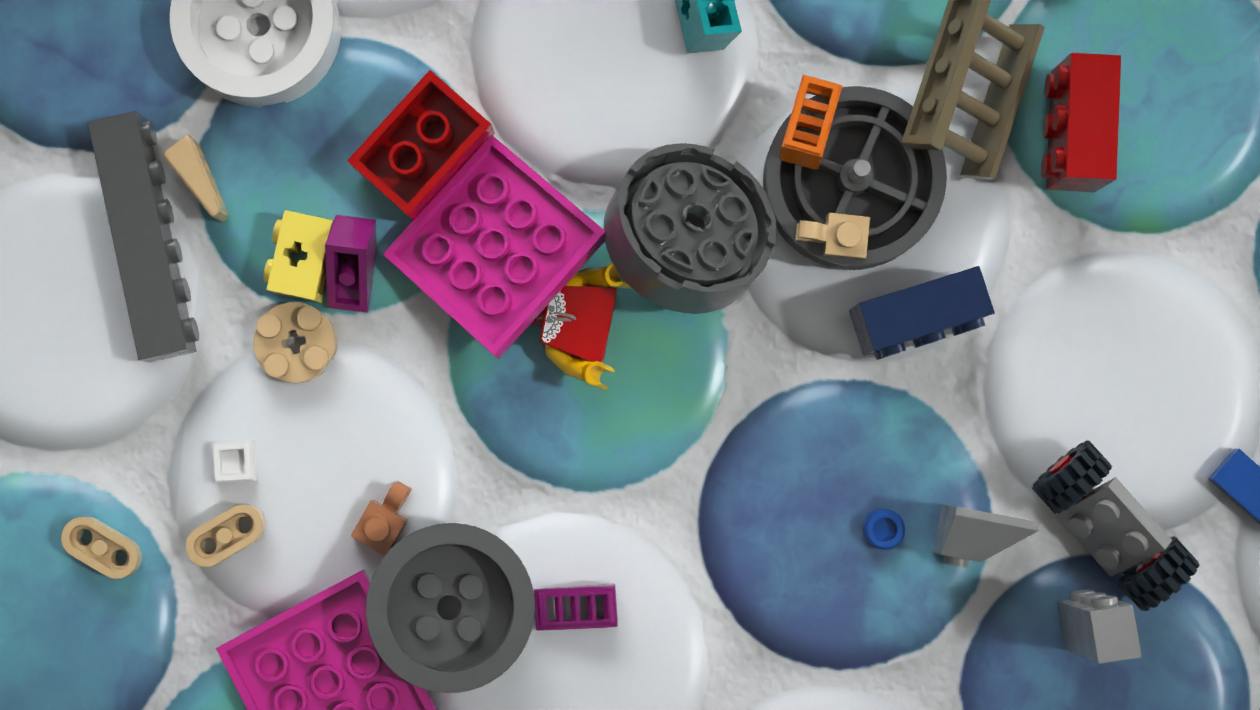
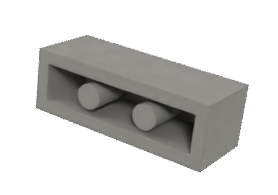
M1094 589L1073 591L1069 593L1070 599L1058 601L1066 650L1098 664L1142 657L1133 605L1118 601L1117 596H1106L1104 592L1095 593Z

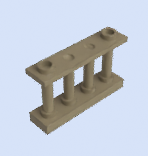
M948 0L901 143L912 149L941 151L944 145L965 157L960 175L967 178L995 180L1045 27L1040 24H1009L1008 27L987 14L991 0ZM981 30L1003 43L996 65L974 52ZM968 69L991 81L984 103L962 91ZM956 107L978 119L971 141L949 130Z

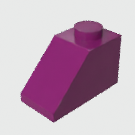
M335 215L325 243L328 308L368 313L377 252L375 219Z

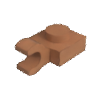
M397 481V483L394 482L383 504L374 499L371 500L351 537L385 556L394 546L408 521L407 518L398 513L412 488Z

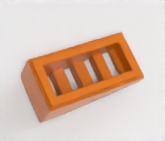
M802 75L779 155L780 160L814 170L819 169L843 85ZM808 93L830 99L829 104H824L806 99L805 95ZM803 109L824 115L825 118L820 119L800 112ZM796 126L818 131L820 135L796 130Z

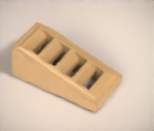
M190 135L184 136L163 153V157L207 212L219 222H224L229 218L227 209L201 147Z

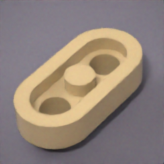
M249 504L236 505L190 533L186 541V552L189 559L201 567H211L222 563L262 537L266 528L265 517L257 507ZM243 517L251 520L252 527L248 532H243L239 527V522ZM208 538H212L216 542V550L213 553L207 552L204 548V543Z
M88 516L74 518L63 528L61 542L65 551L109 578L120 579L131 576L141 565L142 553L138 544L96 518ZM85 529L92 533V541L89 544H85L81 539L82 532ZM119 550H123L127 554V561L124 565L119 564L116 560V554Z

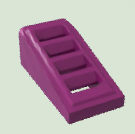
M615 584L534 589L536 631L618 627ZM595 595H603L604 617H596ZM570 596L572 619L564 620L563 597ZM579 596H587L588 618L580 619ZM546 597H554L556 620L548 621Z

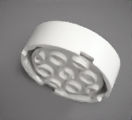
M336 0L171 1L170 30L175 48L181 60L214 93L233 103L250 107H262L264 105L291 102L309 92L323 79L332 66L338 52L341 26ZM268 17L270 21L269 31L263 36L252 35L250 32V21L252 19Z

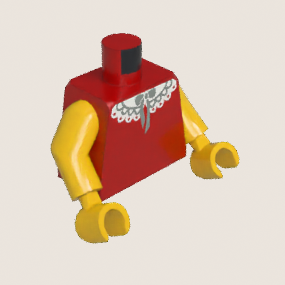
M613 263L608 267L586 268L578 271L530 324L542 327L539 342L545 346L546 357L565 375L585 381L601 390L609 388L600 383L601 374L604 371L615 372L612 367L603 363L617 297V288L611 286L625 289L631 288L625 281H621L620 274Z

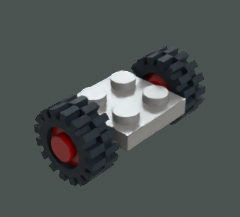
M1086 440L1084 443L1078 444L1075 449L1069 450L1065 456H1061L1054 465L1047 469V472L1041 474L1038 478L1039 480L1033 484L1032 489L1054 514L1057 513L1058 519L1110 577L1124 571V575L1118 580L1119 587L1141 611H1148L1151 607H1157L1161 601H1167L1172 593H1177L1181 590L1180 587L1183 584H1187L1191 580L1190 576L1197 572L1196 568L1199 567V563L1177 537L1173 536L1170 538L1116 477L1093 489L1094 486L1099 485L1103 481L1102 478L1109 474L1112 465L1090 440Z

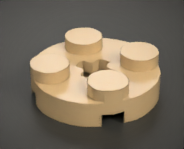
M287 302L272 308L267 314L259 318L254 334V352L259 364L269 376L288 383H305L318 378L329 366L331 359L333 360L337 351V335L332 322L319 309L302 302ZM295 331L299 337H305L306 344L300 346V353L293 354L291 348L285 347V341L290 339V333Z

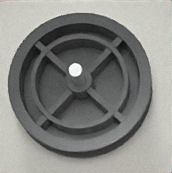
M862 86L842 87L821 163L817 170L779 159L791 114L785 119L778 129L766 156L763 170V189L772 205L777 230L792 248L804 257L826 267L841 270H863L874 268L896 259L919 242L935 222L944 201L947 182L946 162L943 150L912 149L901 143L911 115L912 105L900 97L880 89ZM819 96L810 98V100L829 104L830 99ZM803 109L800 112L820 119L825 118L824 115ZM796 126V130L820 135L818 131ZM828 213L870 217L866 259L858 260L822 256L824 243L795 240L796 224L800 223V220L826 224V215Z

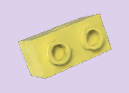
M284 210L282 220L277 219L273 229L272 241L277 243L274 258L267 260L264 269L263 280L268 283L266 290L274 294L322 304L327 283L325 243L333 220ZM301 250L307 253L306 260H299L297 263L291 259L293 253H300Z

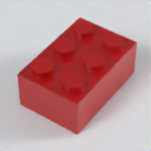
M1070 53L1051 71V74H1047L1044 95L1045 98L1050 99L1049 114H1046L1044 117L1043 137L1048 138V154L1043 155L1041 162V176L1047 179L1046 190L1096 192L1117 180L1121 55Z
M429 70L347 161L413 221L491 134L494 135L495 132L488 120L434 72Z

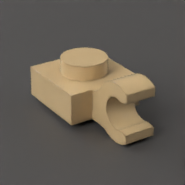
M828 213L826 215V224L800 220V223L796 224L795 240L824 243L822 256L864 260L867 256L870 217Z

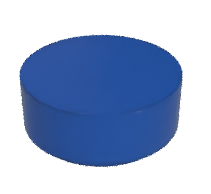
M876 509L867 515L863 522L862 530L864 538L871 546L881 550H889L898 546L903 540L905 524L901 516L889 509Z

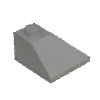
M942 504L933 552L944 555L943 563L968 568L969 560L982 562L1038 532L1040 522Z

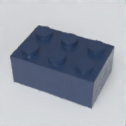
M980 266L858 303L849 310L863 356L874 353L876 360L906 351L904 343L913 341L914 347L918 348L945 339L944 331L952 329L953 336L986 326L983 318L995 314Z

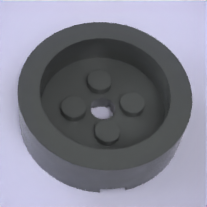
M687 143L670 144L655 148L634 162L607 206L604 217V230L606 231L604 239L608 254L616 270L638 294L665 309L681 313L700 314L722 309L735 302L745 293L767 265L772 248L776 243L777 227L774 211L766 192L757 179L737 161L733 165L725 159L714 155L715 149ZM688 213H693L702 218L705 225L703 230L701 227H696L689 221H685Z
M459 523L431 525L401 539L386 553L377 566L370 581L366 598L368 631L374 647L382 660L394 673L412 685L440 693L470 691L500 677L514 664L524 650L532 631L535 614V598L530 577L524 564L513 549L496 535L484 529ZM447 595L456 597L461 606L458 616L451 620L443 619L437 612L439 600Z

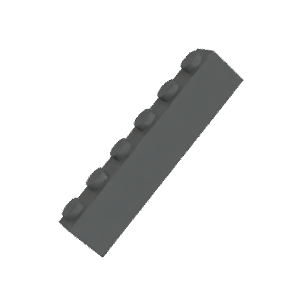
M136 111L89 121L91 141L138 360L151 363L197 352L195 342L199 341V330L194 317L189 318L186 302L191 301V293L188 282L185 278H181L178 263L183 260L182 251L176 238L172 239L169 224L174 223V214L169 200H164L161 184L166 183V177L160 160H155L152 145H157V135L154 125Z

